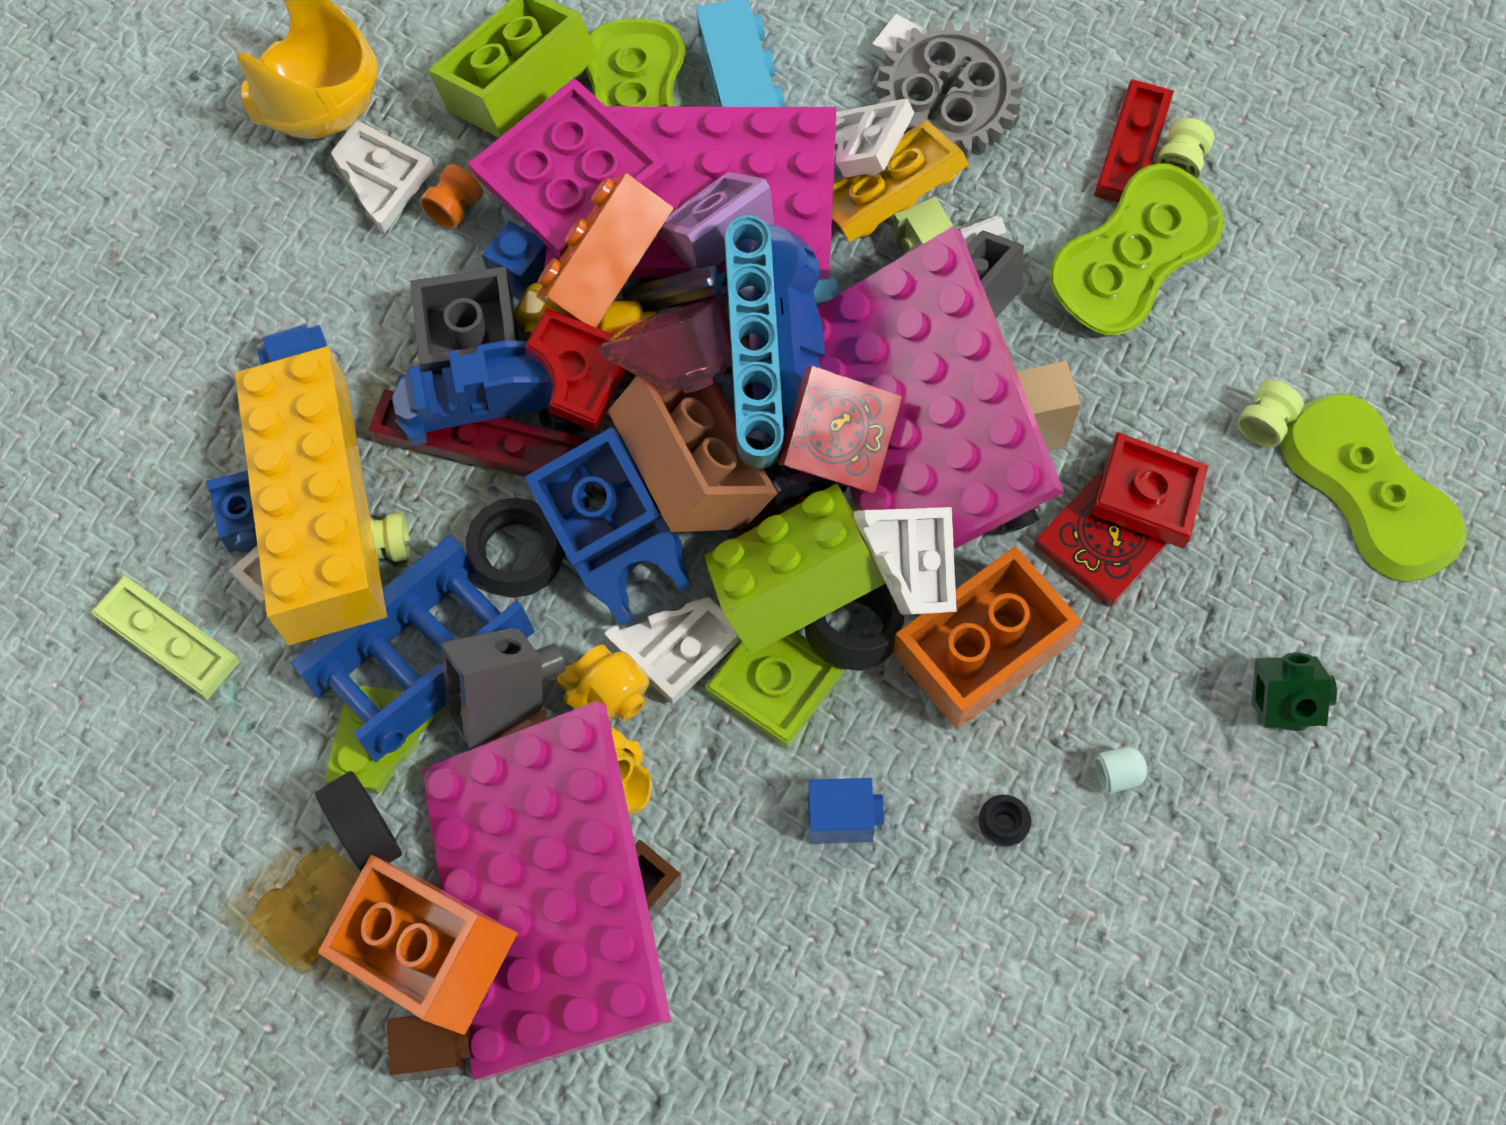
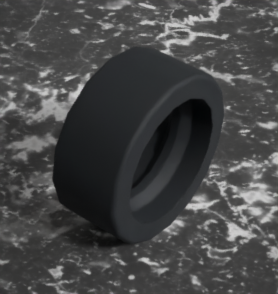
M517 497L497 500L483 508L470 523L465 539L468 560L481 584L495 594L513 598L532 595L548 586L559 572L563 558V548L539 504L532 500ZM513 524L533 526L543 537L544 543L543 553L535 564L515 572L501 571L491 565L487 559L486 545L487 541L496 531Z
M886 583L852 601L869 607L880 617L883 623V630L879 636L866 640L851 639L839 634L828 624L824 616L805 626V636L812 650L825 662L844 670H866L879 666L891 656L896 633L902 629L904 624V614H900Z
M353 771L347 772L315 792L317 801L327 820L360 872L371 854L389 863L402 855V851L392 832Z

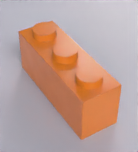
M627 173L614 176L612 180L606 177L600 183L591 198V202L595 204L593 210L586 220L579 218L574 223L564 240L569 245L559 261L553 258L538 279V283L542 285V288L538 292L537 298L557 312L597 327L673 210L671 205Z

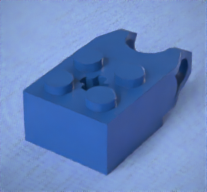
M614 428L607 429L524 477L571 565L575 566L585 587L609 607L620 626L634 621L629 608L626 584L631 571L638 565L646 562L658 565L666 575L672 578L680 592H685L694 587L685 569L682 542L677 532H671L667 523L662 518L661 512L642 479L623 439ZM595 488L607 493V499L604 500L606 503L601 509L590 507L589 500L594 499L591 492Z

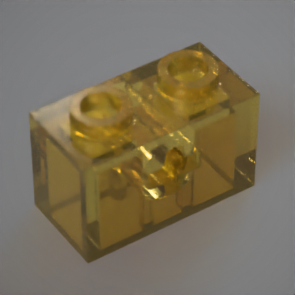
M328 843L321 850L315 849L306 854L296 865L294 870L296 874L281 889L277 887L267 892L256 904V913L248 920L255 930L285 961L303 975L322 957L317 952L359 877V874ZM311 897L319 905V908L314 913H310L304 905Z

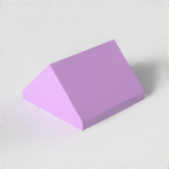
M727 172L670 213L658 234L691 270L713 265L716 267L725 260L726 229L737 217L745 215L756 216L763 220L766 225L774 224L770 186L764 178Z

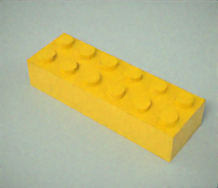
M329 346L235 372L268 619L289 646L387 618L347 379Z

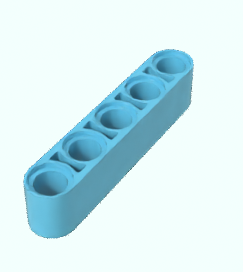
M745 215L733 220L726 229L725 235L736 445L738 455L746 465L752 468L763 469L777 462L782 451L784 434L770 230L766 223L756 216ZM753 239L759 243L760 248L755 252L745 253L738 250L735 245L740 240ZM754 286L759 288L764 295L759 300L746 301L738 295V292L744 287ZM758 334L764 337L767 344L762 349L754 351L745 348L740 341L746 335ZM759 382L769 388L770 394L764 399L753 400L747 397L743 390L748 384ZM763 431L770 434L774 443L767 449L756 450L748 445L746 438L753 432Z

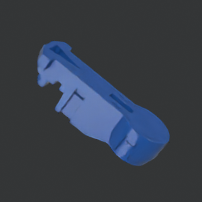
M771 224L767 226L770 230L784 430L783 445L805 367L815 366L820 368L819 357L825 356L823 326L814 297V289L819 279L817 257L804 238L778 225ZM743 239L737 246L738 250L745 253L755 252L760 248L759 243L753 239ZM747 286L739 291L746 298V301H756L764 295L759 288L754 286ZM758 334L749 335L750 350L755 351L766 346L767 341L764 337ZM752 383L753 400L764 399L770 394L769 388L763 383ZM756 431L748 435L749 438L769 444L774 443L770 434L763 431Z
M504 340L476 346V353L458 356L457 350L448 351L450 367L442 368L441 374L433 375L432 371L423 372L419 365L409 367L405 375L399 376L395 392L392 396L397 418L396 424L412 446L427 443L426 432L546 408L549 409L553 393L552 380L541 364L526 355L525 346L528 341Z

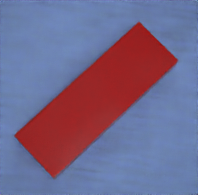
M1134 79L1130 80L1094 196L1119 203L1125 186L1131 177L1139 170L1152 164L1174 90Z

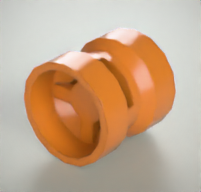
M449 164L439 175L437 186L429 187L420 197L419 202L424 211L434 221L445 228L453 230L464 219V210L467 207L475 206L482 198L484 192L479 182L469 172L457 165Z

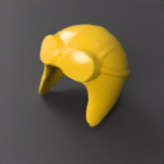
M284 0L290 17V28L286 38L276 41L269 46L259 60L247 53L239 52L236 54L238 64L246 78L241 86L243 105L249 118L255 125L268 126L283 134L302 139H320L332 136L351 126L369 107L378 74L377 58L354 22L331 0Z

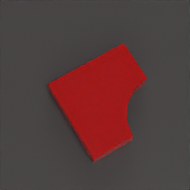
M546 307L525 346V351L528 357L543 366L552 380L553 393L549 404L550 413L596 431L628 369L627 367L630 365L629 363H631L622 362L620 364L619 361L625 357L622 355L636 344L627 341L614 352L613 349L623 343L625 339ZM636 350L628 356L631 357L630 359L634 357ZM613 354L617 355L612 360L609 359ZM627 357L624 359L625 361H632Z

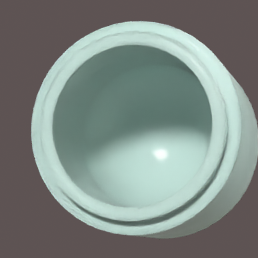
M1122 747L1098 753L1095 757L1094 765L1097 779L1102 790L1107 794L1136 788L1143 784L1146 779V761L1143 755L1133 747Z

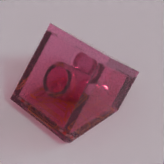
M717 296L632 322L599 346L602 357L664 391L683 386L685 393H690L710 386L714 383L713 376L728 370L726 364L731 360L729 319L721 296Z

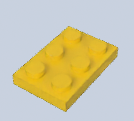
M925 120L903 135L884 171L872 176H865L863 174L845 178L842 174L834 179L832 224L849 243L857 238L865 237L871 234L878 224L893 214L911 208L918 198L936 186H942L952 181L959 171L969 166V163L963 151L928 120Z

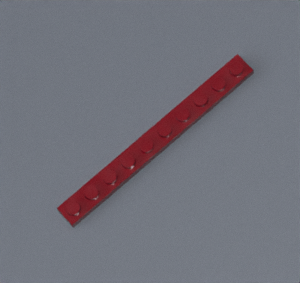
M386 389L383 390L368 429L373 440L524 477L590 440L501 417L426 432L427 443L412 446L396 424L397 418L392 402L394 391ZM595 488L591 492L593 494L607 497L606 492L601 491L597 488ZM807 497L797 498L786 506H778L771 500L742 530L750 531L759 526L765 519L787 511L805 501Z

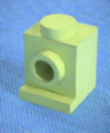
M935 196L905 211L895 213L891 239L895 246L901 244L903 252L906 254L916 242L924 244L950 227H954Z

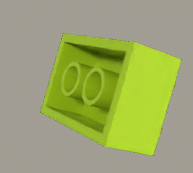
M510 0L430 67L428 72L449 112L500 138L569 81L579 76L599 56L581 13L551 0Z
M837 483L823 491L811 494L805 501L787 511L765 519L759 526L739 537L724 541L715 550L704 555L722 612L751 655L885 584L854 520V511Z

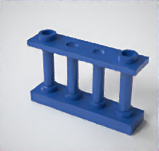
M451 535L383 588L387 618L324 635L290 662L307 687L318 699L330 689H333L364 723L353 734L375 763L386 754L400 748L411 733L445 706L442 661L421 678L389 644L392 639L413 624L441 653L442 643L456 639L428 610L449 593H453L485 625L473 636L508 628L520 629L526 638L535 632L523 606L517 600L503 612H500L468 580L474 574L473 568L463 547ZM372 656L405 690L382 710L349 677L351 672Z

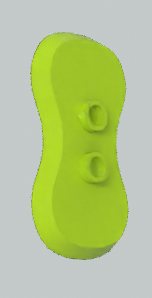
M622 19L600 25L589 34L599 57L589 64L585 70L592 83L593 95L605 106L675 107L673 85L684 61L685 45L681 35L674 27L668 23L652 19Z
M1158 163L1149 165L1131 177L1125 186L1115 212L1103 225L1089 233L1072 239L1060 248L1055 255L1050 270L1052 289L1065 309L1086 327L1104 335L1127 333L1137 328L1147 318L1160 286L1172 272L1185 264L1202 258L1215 248L1223 233L1224 217L1222 209L1208 188L1189 172L1172 164Z
M1342 393L1328 394L1306 403L1297 419L1286 424L1288 431L1280 443V450L1284 460L1297 476L1326 494L1339 507L1348 521L1360 554L1372 568L1393 580L1403 582L1418 581L1438 573L1449 566L1460 555L1467 540L1466 523L1461 511L1444 492L1421 479L1407 467L1395 449L1386 423L1377 410L1369 403L1354 395Z

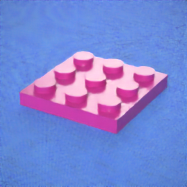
M575 78L468 163L471 173L560 259L569 246L564 242L567 233L579 218L587 219L595 206L591 202L592 195L606 177L612 180L614 176L627 173L643 186L650 189L669 173L667 162Z

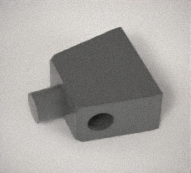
M508 628L442 643L441 654L446 717L467 747L470 748L539 713L543 707L542 681L565 671L564 659L559 648L555 644H551L535 650L521 630L516 628Z

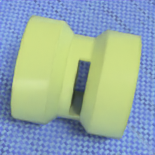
M1194 118L1177 119L1170 128L1167 136L1168 144L1162 147L1156 164H1172L1189 172L1198 179L1204 166L1203 157L1209 154L1214 143V132L1208 125Z
M1271 379L1265 380L1260 384L1254 393V404L1245 407L1237 419V426L1246 438L1267 448H1274L1280 445L1288 431L1286 424L1296 420L1304 407L1303 398L1295 389L1281 381Z
M404 512L388 513L383 520H373L370 518L377 560L384 559V557H389L394 562L410 560V547H405L404 541H409L408 525Z

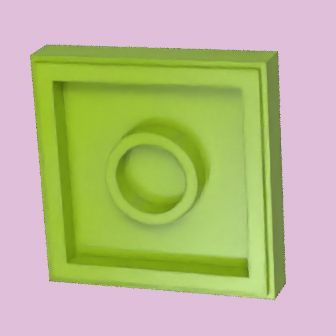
M795 631L752 655L742 641H740L705 686V693L788 750L846 670L825 662L812 650L807 638Z

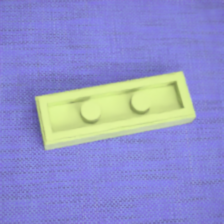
M125 575L90 612L97 620L206 700L211 697L240 663L236 655Z

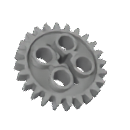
M947 19L945 29L938 31L936 25L931 21L928 23L926 35H923L914 27L911 29L910 42L899 37L896 42V52L887 50L885 54L886 66L879 67L878 80L880 82L877 83L876 97L881 98L879 104L907 98L914 111V115L904 134L921 122L928 120L956 144L968 160L970 159L973 146H976L985 154L988 150L989 139L1000 143L1004 134L1003 129L1011 130L1013 128L1014 115L1019 114L1022 102L1018 98L1021 97L1023 91V83L1017 82L1021 68L1019 66H1010L1014 53L1007 51L999 54L1002 39L997 38L990 43L986 42V28L981 29L976 35L970 34V22L966 21L960 31H955L951 19ZM941 59L947 61L949 64L946 66H939L934 64L932 61ZM965 60L970 61L959 74L957 87L951 88L962 62ZM983 80L989 85L977 86L971 81ZM948 92L940 113L935 120L930 121L929 118L939 107L941 93L946 94ZM920 94L928 99L925 101H915L909 96ZM958 114L965 117L967 120L964 122H955L952 121L949 118V116Z

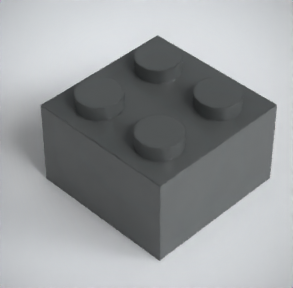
M505 266L410 281L419 364L423 372L432 371L433 375H438L442 373V368L450 367L448 351L457 350L458 356L476 353V346L504 340L519 341L513 294Z

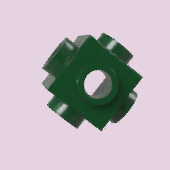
M1292 652L1279 658H1255L1252 706L1265 728L1281 727L1290 731H1302L1309 726H1327L1329 706L1336 704L1337 686L1334 676L1327 673L1317 656Z

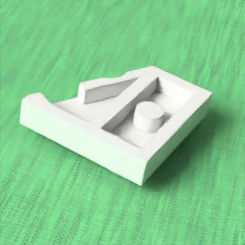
M358 120L354 122L331 152L335 165L377 228L383 233L388 230L434 169L430 157Z
M709 597L687 603L677 611L665 610L648 616L649 621L621 630L616 626L609 628L604 633L605 641L617 652H627L647 674L649 683L672 705L740 641V638L724 616L722 609Z

